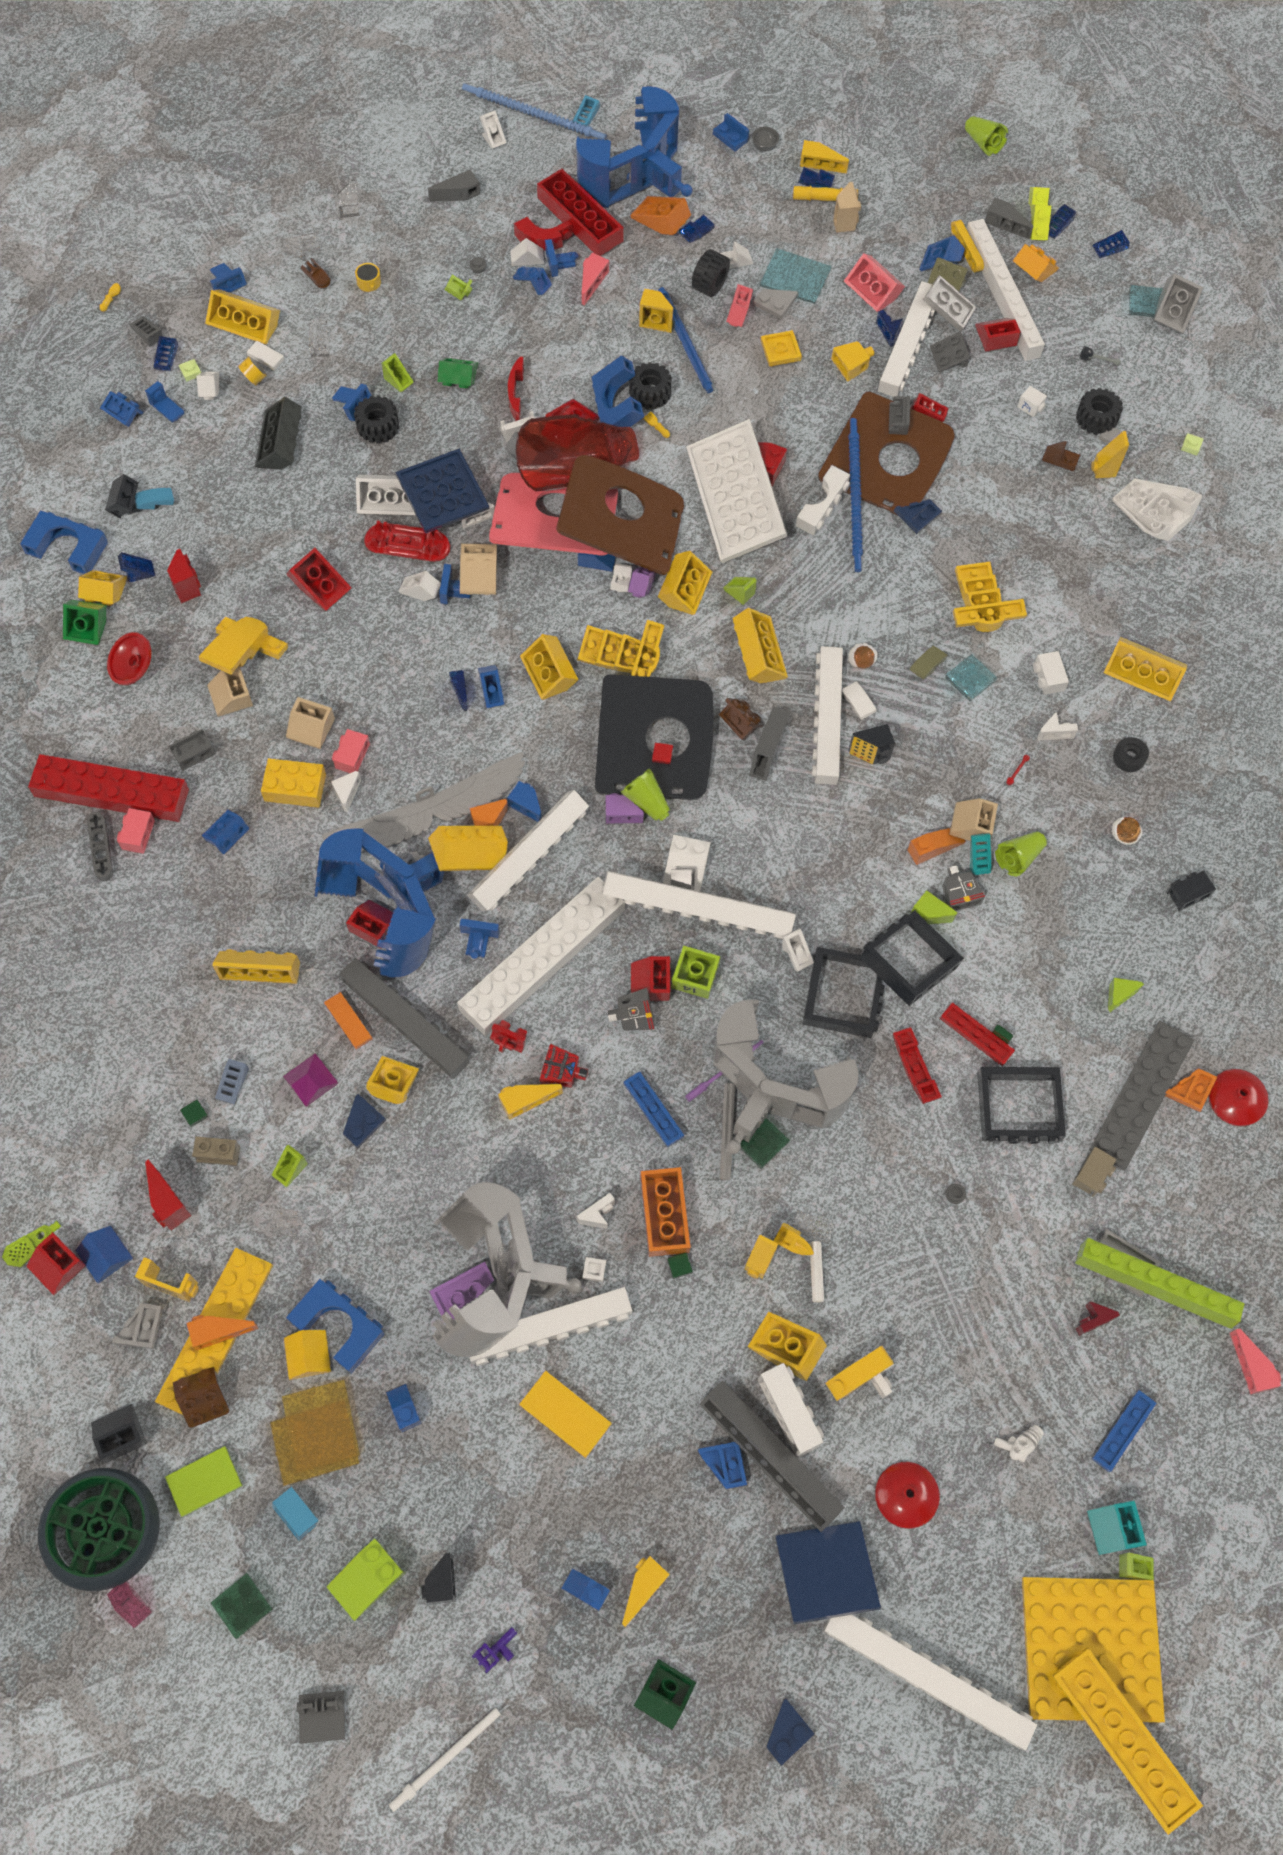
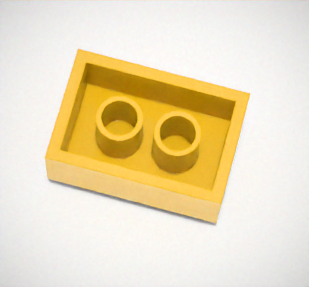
M268 758L261 787L264 802L320 808L326 779L324 765Z

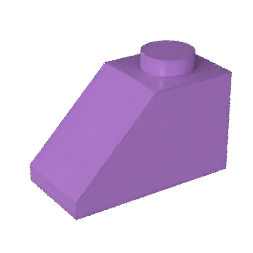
M638 567L633 571L628 592H631L633 596L638 598L645 597L649 594L657 573L643 567Z
M617 793L606 795V824L643 823V811L624 795Z

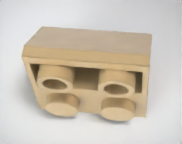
M849 182L836 198L833 218L836 233L855 231L856 223H859L858 211H861V203L857 200L858 192L856 188L854 189L853 182Z
M240 666L236 668L232 675L220 671L207 685L218 717L253 706Z
M297 697L290 712L286 738L321 749L335 719L332 708Z
M981 798L956 802L949 835L968 841L971 840V835L989 833L991 837L998 804Z

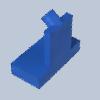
M552 239L545 240V252L552 277L558 276V269L576 267L575 260L579 257L576 252L555 254Z
M222 263L210 269V272L216 277L210 280L213 290H223L230 293L247 285L240 267L231 270L225 263Z
M360 384L357 389L340 386L332 400L346 403L343 409L348 419L355 421V407L358 406L360 401L363 402L364 398L368 399L372 395L365 384Z
M444 564L439 592L441 604H448L449 597L470 599L471 596L460 594V580H452L451 564Z
M462 918L460 920V932L469 934L466 955L471 956L473 959L477 957L485 958L489 937L499 938V924Z

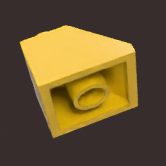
M644 288L640 301L639 327L672 333V305L660 291Z
M91 570L79 576L78 598L85 599V602L93 603L98 601L102 602L103 605L112 606L120 601L127 576Z

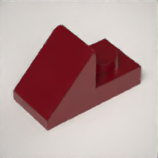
M1090 1301L1085 1305L1090 1316L1079 1321L1080 1326L1076 1328V1331L1081 1336L1115 1320L1120 1314L1118 1311Z

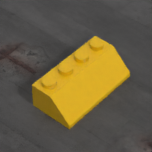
M211 290L205 324L267 344L277 328L280 310L223 290Z
M747 608L733 617L734 630L737 633L738 644L742 651V659L745 663L749 680L761 684L788 678L771 616Z
M1120 636L1104 670V674L1171 702L1185 674L1187 664Z
M438 826L428 837L439 871L492 870L506 855L508 844L502 826Z
M227 949L226 951H219L212 966L220 980L297 984L300 961L297 955L289 952L276 954L270 951L256 953L251 950L237 952L236 950Z

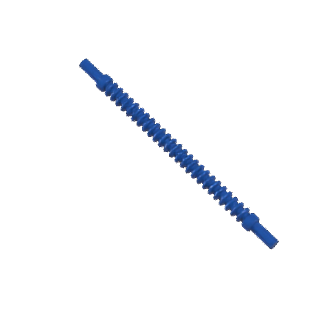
M851 418L849 465L852 505L851 530L853 531L852 555L854 556L855 572H861L863 541L861 540L859 434L857 433V419Z

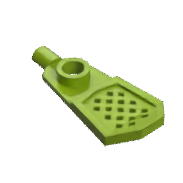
M56 1220L50 1226L42 1225L26 1236H22L5 1247L2 1258L8 1266L22 1268L30 1260L36 1247L52 1232L54 1233L61 1225ZM40 1233H44L42 1239H38Z

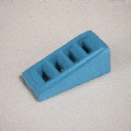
M585 95L573 119V123L576 121L577 124L581 123V125L589 126L600 108V101Z

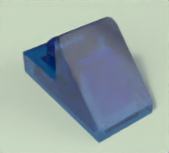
M883 309L878 311L876 324L888 345L892 347L901 330L903 318L891 321V317Z
M123 552L118 555L120 569L126 572L128 582L155 576L152 560Z

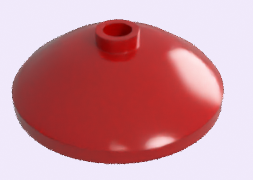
M131 632L123 635L114 643L108 655L107 670L110 678L115 683L127 686L137 682L144 676L149 668L152 656L151 645L148 639L137 632Z
M1229 1069L1218 1074L1208 1095L1209 1103L1214 1113L1224 1122L1240 1127L1258 1122L1266 1113L1269 1103L1267 1090L1261 1080L1254 1074L1242 1069ZM1240 1091H1243L1245 1093V1096H1242L1240 1094Z
M899 1462L889 1466L880 1475L875 1487V1500L880 1513L888 1522L900 1528L914 1529L923 1526L933 1518L939 1506L940 1493L935 1478L926 1468L913 1462ZM907 1490H911L913 1492L912 1498L907 1497Z

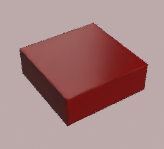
M655 742L652 762L670 764L673 745Z

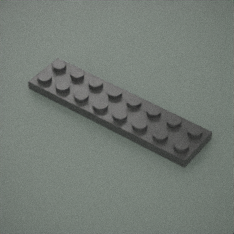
M1159 1020L1089 1151L1097 1147L1117 1159L1114 1163L1115 1166L1124 1171L1127 1169L1160 1107L1166 1091L1170 1088L1195 1039Z

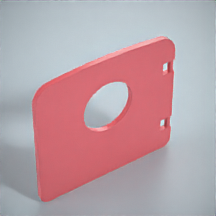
M509 473L503 476L489 533V541L491 543L594 555L608 554L559 534L556 530L559 517L548 516L540 512L536 507L537 500L543 495L550 493L565 494L570 477L532 473ZM617 488L609 490L605 495L606 505L614 515L618 499ZM509 490V493H503V491ZM496 524L502 525V528H496Z

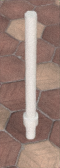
M495 1707L412 1784L408 1783L402 1789L403 1792L388 1804L392 1811L395 1812L408 1799L409 1801L417 1795L416 1792L493 1723L501 1715Z

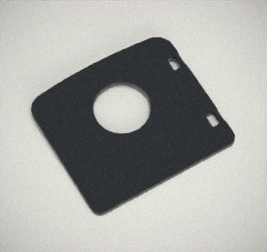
M606 675L602 683L595 775L596 792L604 795L613 793L623 795L620 792L621 790H614V785H625L626 787L650 768L665 799L697 800L701 798L707 789L712 754L713 692L711 687L706 682L700 680ZM662 718H673L680 721L687 728L690 737L686 750L679 756L671 758L670 764L652 762L653 753L646 743L648 728L652 723ZM672 788L683 789L682 794H671Z

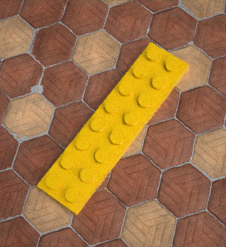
M235 1247L200 1315H204V1317L214 1316L246 1320L273 1268V1264ZM189 1335L155 1402L183 1415L175 1400L173 1382L213 1366L218 1374L236 1337L197 1351L193 1348Z
M1086 1647L1052 1674L1053 1678L1166 1834L1169 1835L1203 1807L1202 1803L1089 1648Z

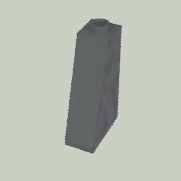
M773 706L756 746L749 776L767 781L789 721L790 711Z

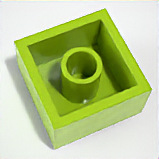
M683 945L672 978L671 988L709 999L719 967L720 956Z

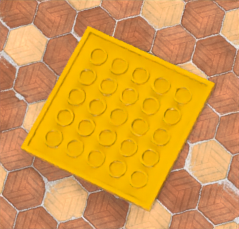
M1022 1577L1029 1715L1034 1720L1084 1721L1052 1674L1087 1647L1142 1722L1165 1723L1154 1580Z

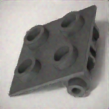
M961 331L930 345L939 373L957 364L962 368L968 365L970 355Z
M344 1691L299 1695V1702H297V1712H299V1744L345 1739Z

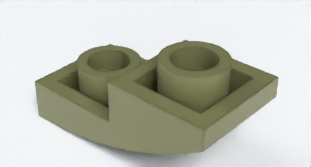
M933 645L910 667V671L924 680L934 673L935 668L944 662L948 655Z

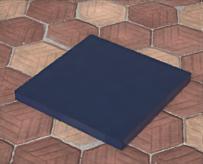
M460 448L395 472L425 534L486 511L490 507Z
M860 1521L829 1526L822 1532L817 1528L775 1536L793 1625L881 1609Z

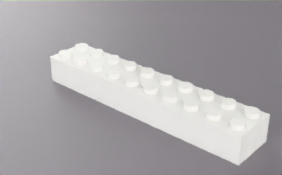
M599 877L594 879L457 1002L459 1011L485 1037L492 1031L494 1023L499 1024L501 1020L506 1019L625 911L623 899L617 898V901L605 899L606 895L602 894L604 882Z

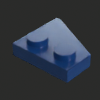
M736 1442L698 1449V1454L725 1490L747 1486L740 1447Z

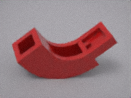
M527 216L514 223V235L520 242L527 238L543 248V251H545V240L552 239L554 250L563 247L564 240L573 236V224L568 220L556 227L544 229L534 225Z

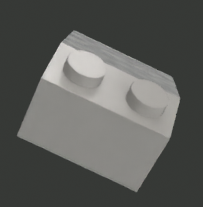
M1174 273L1166 280L1153 320L1184 334L1204 287Z

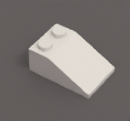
M673 835L663 883L671 885V869H695L694 890L700 891L711 842Z

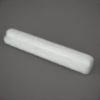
M812 1241L810 1243L814 1252L813 1255H810L812 1301L820 1303L824 1301L821 1242Z

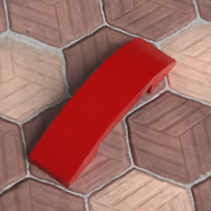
M521 356L514 363L508 378L509 408L515 421L520 420L521 413L520 398H515L516 381H523L524 357Z
M909 1027L894 1032L893 1038L902 1065L922 1104L941 1099L942 1096L934 1079H931L920 1054L919 1044L912 1028Z

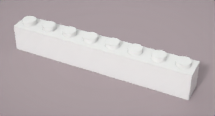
M921 281L880 379L878 392L894 397L898 396L899 391H903L906 383L904 379H908L911 371L909 367H913L916 359L914 355L919 353L921 347L919 342H923L926 335L924 330L929 328L931 323L929 318L930 316L933 317L935 310L923 300L932 284Z
M821 646L820 653H816V664H819V669H816L815 680H818V685H815V696H818V701L815 700L814 711L817 712V717L814 716L813 727L817 728V732L813 734V744H816V749H813L812 760H816L815 765L812 766V776H815L816 784L837 785L839 778L843 648Z
M575 790L568 791L467 896L481 911H492L498 905L497 901L501 897H506L511 892L510 888L514 884L517 885L524 878L523 874L526 871H531L536 866L535 862L548 854V848L551 845H556L562 839L560 836L574 827L573 823L576 819L580 820L586 814L585 810L589 805Z
M623 1287L520 1319L517 1324L518 1326L490 1350L470 1357L472 1365H485L489 1363V1359L495 1357L497 1360L504 1359L509 1356L508 1353L514 1351L523 1353L528 1351L530 1346L537 1345V1347L548 1345L550 1340L557 1338V1341L569 1338V1334L575 1332L578 1335L590 1331L589 1328L594 1326L603 1328L608 1326L610 1321H625L632 1315V1308L626 1289Z

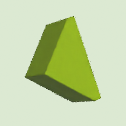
M393 353L381 363L384 379L399 392L404 391L414 383L396 353Z
M734 577L723 589L744 605L755 594L757 580L755 577Z
M1114 978L1109 984V1012L1111 1013L1139 992L1144 984L1141 981Z
M288 1144L272 1176L285 1187H288L308 1163L303 1155Z
M1134 1553L1120 1554L1119 1577L1154 1580V1558Z

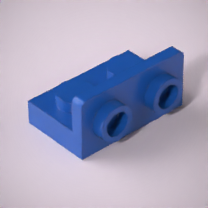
M726 113L724 121L713 129V135L735 152L748 142L749 129Z
M110 391L100 409L129 427L137 412L141 415L143 414V411L139 409L140 405L132 400L128 402L126 400L127 396L119 391L117 394Z
M227 810L202 837L207 842L216 846L222 854H225L249 830V827L241 816Z

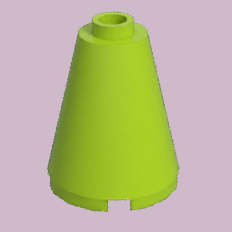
M976 116L970 117L965 123L966 132L986 155L997 154L1004 147L1007 138H1005L1006 133H1008V129L1004 124Z
M650 768L620 791L655 821L658 819L663 821L670 815L668 813L670 808Z
M1036 831L1001 842L997 846L998 849L995 850L996 861L1001 869L1005 868L1009 871L1008 875L1020 876L1046 847V837Z

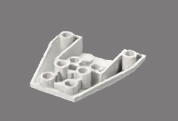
M1133 479L1112 498V501L1144 532L1158 539L1169 541L1191 521L1202 499V495L1188 488Z

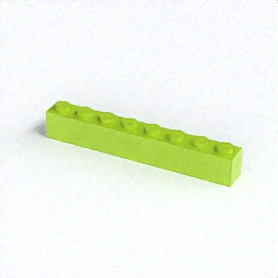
M1087 1238L1080 1245L1075 1261L1077 1265L1144 1291L1146 1294L1232 1329L1241 1321L1245 1305L1241 1301L1090 1238Z

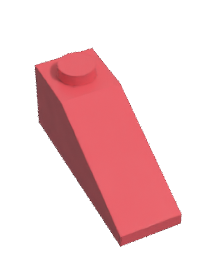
M591 253L583 262L582 305L584 306L609 273V260L595 253Z
M737 284L726 320L730 325L742 327L753 289Z
M1240 1328L1230 1332L1250 1394L1280 1387L1281 1376L1278 1370L1275 1369L1274 1364Z

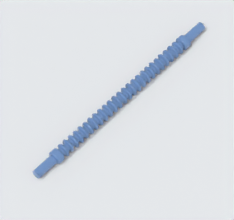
M465 83L462 86V90L476 94L479 98L483 97L484 100L487 98L488 101H495L496 104H503L504 107H511L512 110H519L520 113H527L532 115V117L536 116V118L540 117V120H548V123L552 121V124L556 123L557 126L560 124V127L564 126L565 129L568 127L569 130L572 129L573 132L576 130L577 133L580 132L581 135L584 134L587 137L593 136L606 140L607 134L593 130L591 126L581 125V123L577 124L576 121L573 123V120L569 121L568 118L565 120V117L561 118L560 115L557 117L556 114H549L548 111H541L540 108H533L532 105H524L523 102L520 104V101L516 102L515 99L512 101V98H504L503 95H496L495 92L492 94V91L488 92L487 89L484 90L482 87L476 88Z

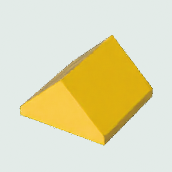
M300 1330L284 1337L289 1380L331 1372L326 1330Z

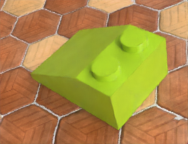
M374 1538L326 1587L349 1616L356 1621L405 1573L379 1541Z

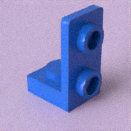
M522 266L513 275L514 280L531 281L538 295H543L552 285L544 268Z
M159 381L145 390L150 405L171 423L184 415V410L166 396L163 384Z

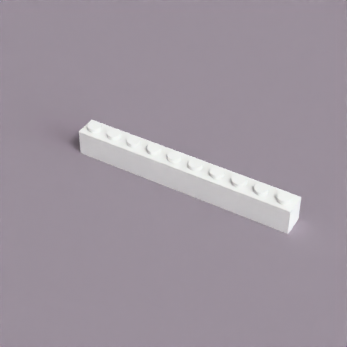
M984 219L968 222L967 231L984 262L982 273L1004 318L1016 319L1021 332L1017 346L1024 360L1029 361L1040 358L1045 343Z
M607 871L602 894L606 895L605 899L617 901V898L624 899L626 904L636 905V902L642 903L644 908L654 910L655 907H660L662 912L673 914V911H678L684 917L700 916L699 920L710 922L713 919L723 926H729V923L737 925L736 928L747 931L748 928H753L756 933L766 935V932L774 933V937L781 939L792 932L796 914L788 911L612 871Z
M853 1615L828 1619L823 1629L824 1633L1021 1750L1027 1749L1037 1727V1724L1032 1722L1033 1717L1027 1713L1020 1711L1018 1714L1011 1709L1012 1705L1003 1699H1000L999 1702L991 1698L992 1693L982 1687L979 1690L971 1686V1680L962 1675L959 1678L951 1674L952 1669L941 1663L937 1666L931 1662L932 1657L921 1651L919 1654L911 1650L912 1646L903 1640H900L898 1643L891 1638L892 1634L882 1628L878 1631L871 1627L873 1624L871 1621L862 1616L860 1619Z

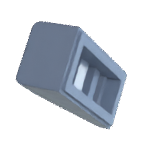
M228 1059L215 1099L235 1105L249 1070L247 1064ZM232 1069H238L240 1072L232 1071ZM230 1075H231V1076L237 1077L238 1079H237V1080H233V1079H230L229 1077H230ZM226 1084L235 1085V1088L228 1087ZM223 1091H227L233 1094L232 1096H228L223 1094Z

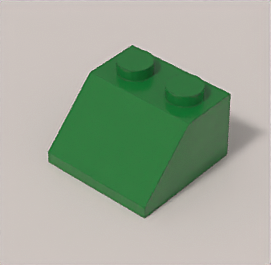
M445 357L439 360L437 382H442L444 386L458 384L459 388H469V386L474 385L478 362Z
M73 599L64 603L63 639L98 645L106 624L107 605Z

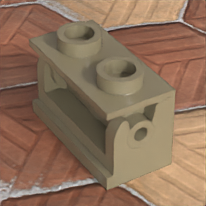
M195 1137L192 1157L196 1158L197 1163L237 1166L240 1145L236 1140Z
M1094 1147L1072 1185L1089 1194L1093 1191L1092 1197L1097 1193L1101 1194L1107 1185L1104 1182L1106 1177H1111L1116 1169L1113 1165L1117 1159Z

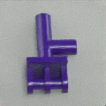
M511 1627L494 1645L489 1648L484 1643L471 1657L479 1661L478 1665H482L486 1669L484 1672L487 1674L500 1661L496 1656L498 1652L508 1662L515 1656L506 1645L517 1635V1632Z

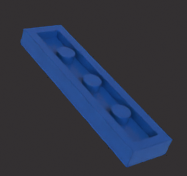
M640 1071L623 1081L624 1086L667 1148L684 1138V1134Z
M1140 1390L1136 1391L1091 1459L1107 1472H1111L1157 1403Z

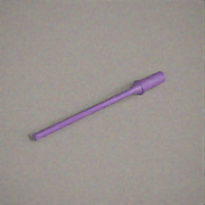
M760 1040L758 1043L752 1046V1051H754L764 1042ZM719 1072L708 1081L699 1083L700 1085L685 1095V1098L689 1102L692 1101L703 1091H706L707 1087L720 1077L722 1073Z

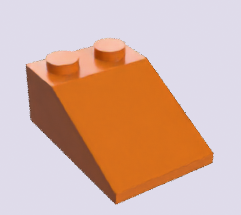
M647 196L630 216L632 219L660 234L674 235L686 223L691 213L685 198Z

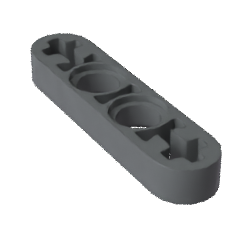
M93 812L87 817L93 869L99 880L108 881L113 876V865L107 823L100 812ZM99 818V828H96V825L94 824L95 819ZM98 834L104 835L103 840L100 842L94 841L95 836ZM106 851V856L99 859L96 857L97 853ZM101 864H104V867H105V869L107 870V871H105V874H104V875L101 874V872H102V866H101Z

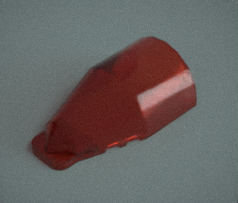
M576 414L527 420L520 428L515 450L520 475L526 485L536 492L567 488L573 464L580 455H588L617 466L634 462L640 455L636 434L632 428L617 427L603 422L598 423L593 421V419H584Z

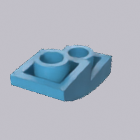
M155 488L136 493L135 503L137 509L154 510L155 504L173 505L174 498L171 488Z

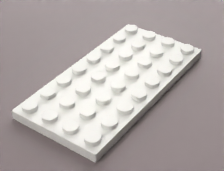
M750 419L686 446L722 563L787 537Z

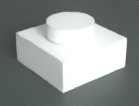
M586 1257L582 1278L603 1282L606 1260Z

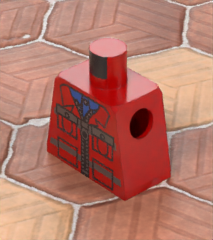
M550 1044L540 1076V1085L561 1084L562 1087L571 1088L575 1078L586 1081L589 1069L578 1067L579 1056Z

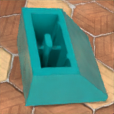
M1135 1500L1087 1511L1098 1555L1147 1545Z

